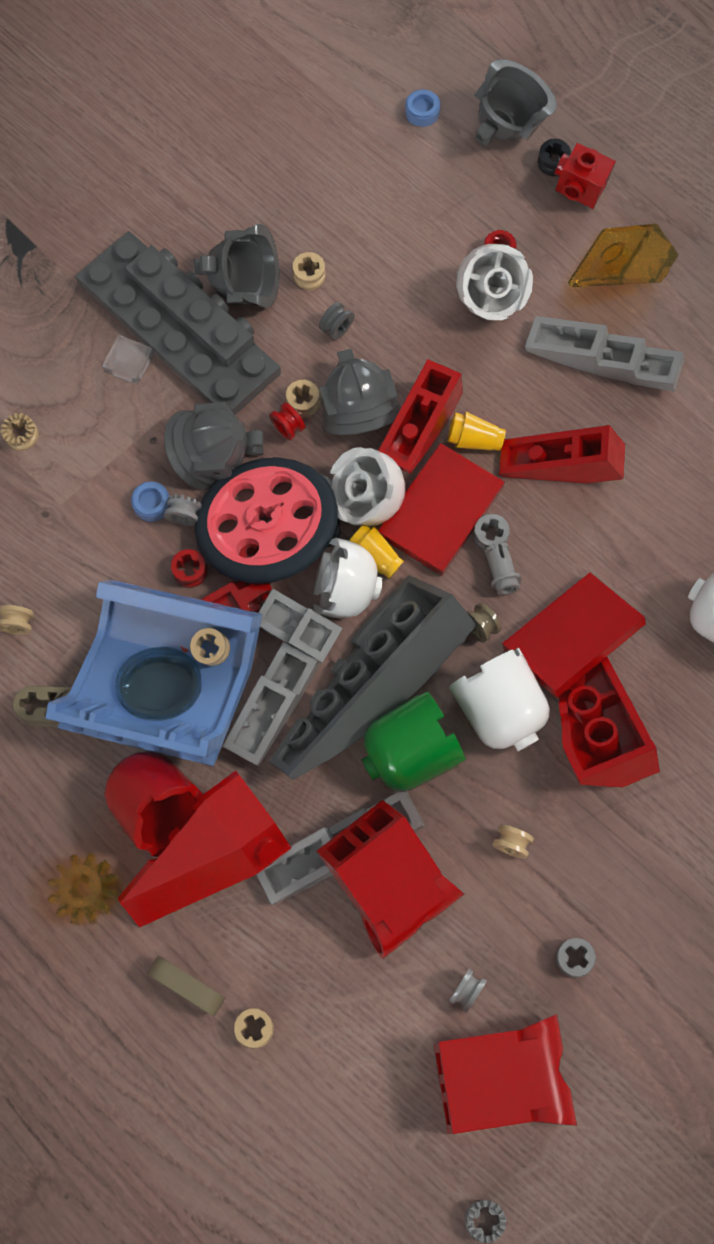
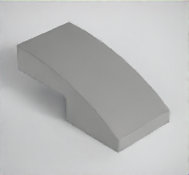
M275 589L271 590L258 612L262 614L261 629L317 659L321 663L325 660L343 629Z

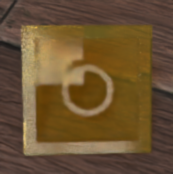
M657 223L604 228L569 279L568 284L571 287L660 283L668 275L671 266L678 257V253Z

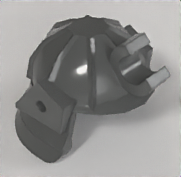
M497 59L491 62L485 76V81L474 95L480 100L478 115L479 121L482 124L477 129V135L474 139L484 147L494 137L502 141L524 138L527 141L546 117L555 112L557 102L553 92L538 75L517 62L507 59Z
M263 224L248 227L244 231H225L224 240L213 247L208 256H200V259H193L194 274L207 275L210 284L213 285L219 295L226 299L227 305H259L270 308L274 304L279 289V259L273 236Z
M352 348L337 352L338 365L329 375L326 385L319 387L321 403L324 409L322 415L323 430L334 435H351L376 430L393 423L401 406L396 399L398 396L390 370H382L373 362L355 358Z
M225 402L195 404L194 410H182L170 417L165 427L164 444L168 459L180 478L197 489L206 490L215 481L231 477L232 470L243 462L245 453L253 456L263 455V431L253 430L246 432L244 422H241L233 414Z

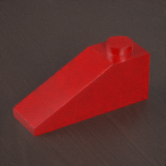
M427 359L378 451L391 457L401 470L411 474L447 425L463 394L462 373Z
M610 425L504 439L501 448L499 474L507 478L586 484L624 479L625 443Z

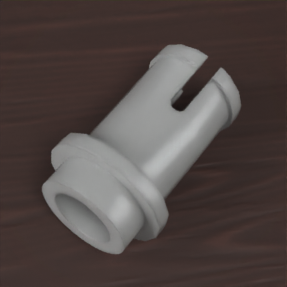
M496 543L484 550L493 578L490 585L493 590L497 591L498 595H509L520 589L519 583L522 578L519 573L515 572L508 544L501 543V550L499 551L498 544Z

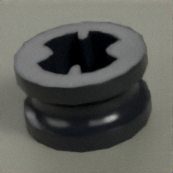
M561 139L545 141L539 151L537 162L539 169L546 175L558 176L554 174L564 153L570 156V146ZM552 154L559 155L557 161H551L549 157L551 158Z

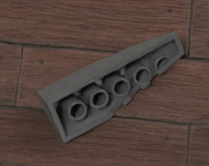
M408 575L356 632L350 641L355 646L346 660H337L331 669V672L335 675L325 690L318 689L310 700L311 712L306 719L301 718L295 722L269 762L290 779L294 780L342 752L364 737L368 726L375 720L405 703L431 676L436 674L453 651L464 643L470 632L477 626L453 594Z

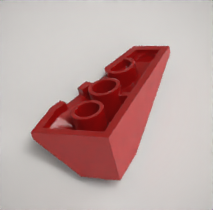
M606 657L559 696L562 746L580 785L623 788L659 773L660 768L657 748L608 657Z
M236 770L197 800L193 805L195 813L181 829L178 827L174 828L167 837L170 843L158 858L148 860L117 898L139 928L259 874L291 849V846L274 820Z

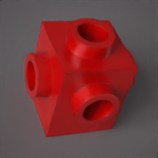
M577 143L570 156L564 153L557 165L554 174L560 177L555 191L563 194L570 200L577 201L594 209L609 181L616 161L595 149Z

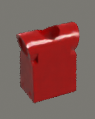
M381 800L316 851L354 906L361 913L366 933L374 949L382 959H385L410 939L424 923L440 915L465 895L441 874V871L405 816L384 800Z
M557 1014L521 1030L440 1041L433 1045L447 1134L465 1133L529 1122L577 1126L571 1089L559 1071L563 1044Z

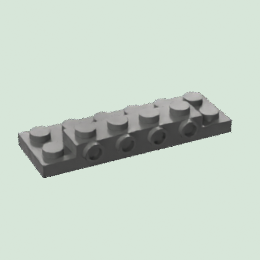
M130 231L126 232L75 276L77 283L207 403L225 402L233 414L236 415L281 374V367L254 343V330L249 322L241 316L235 320L227 313L229 308L219 295L214 293L209 297L201 290L203 289V284L200 279L191 271L185 274L177 268V260L170 251L163 248L159 252L152 245L147 247Z

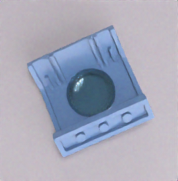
M116 580L99 582L96 598L103 599L96 637L70 692L64 697L48 702L45 719L58 721V729L214 767L251 673L262 614ZM205 628L216 629L228 638L230 653L227 659L220 665L209 666L194 659L191 654L190 643L192 637L199 630ZM214 636L211 637V642L204 640L201 648L206 650L205 658H210L209 653L216 655L219 651V646L214 644L216 638ZM180 646L189 649V651L184 653Z

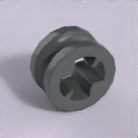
M336 302L324 313L319 323V329L323 332L330 331L329 336L334 340H338L353 323L354 313L350 310L344 311V305Z

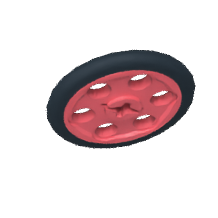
M279 457L260 458L237 466L232 470L231 477L217 480L211 485L201 500V509L196 513L198 520L195 522L194 534L197 548L204 560L218 573L240 582L251 584L273 583L290 578L307 569L322 555L331 542L337 525L338 505L334 491L327 480L312 467L292 459ZM288 482L292 484L289 492L276 495L272 493L273 488L279 483ZM251 489L254 491V495L247 501L240 502L235 500L236 495L241 490ZM309 506L314 509L312 515L308 518L297 519L294 517L295 511L300 507ZM266 516L269 519L272 518V520L266 523L263 520L260 521V518ZM226 520L238 522L236 528L231 532L222 533L218 531L221 523ZM292 537L298 540L296 546L289 551H281L277 548L279 542L285 538ZM249 544L259 546V550L254 556L249 558L239 556L240 550L244 546Z

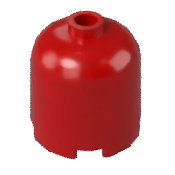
M145 751L125 757L113 768L107 778L104 795L109 811L138 849L148 851L151 856L157 857L170 843L167 837L174 828L178 827L181 829L195 813L193 805L203 793L169 758L160 753Z

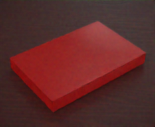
M440 443L405 492L400 509L393 517L385 521L378 531L389 544L442 576L474 531L477 521L486 514L504 488L505 481Z
M589 572L505 640L502 645L505 652L520 648L536 680L558 698L645 626L646 622L645 617Z

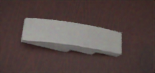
M535 316L525 345L527 352L568 367L634 385L675 392L685 361L683 352L647 347L644 338L609 334L607 325Z
M283 642L265 676H260L222 747L259 766L322 663Z
M397 792L384 800L405 816L414 832L425 827L408 792ZM372 807L369 809L363 808L330 828L324 827L291 846L289 851L257 874L271 905H275L332 877L333 874L316 851Z

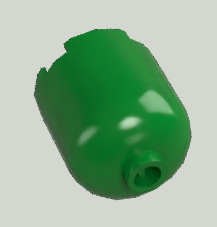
M429 692L422 695L418 694L368 726L363 741L368 756L362 758L361 761L372 781L380 777L384 784L395 792H407L458 767L460 763L466 760L455 734L452 733L446 736L437 721L443 718L444 714Z

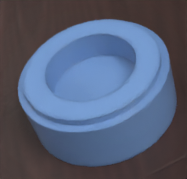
M424 89L412 92L407 97L405 103L406 118L412 124L420 127L435 123L440 115V100L438 96L432 91Z
M152 481L142 483L132 493L131 503L134 512L144 521H159L164 518L165 510L170 508L167 504L169 493L160 483Z

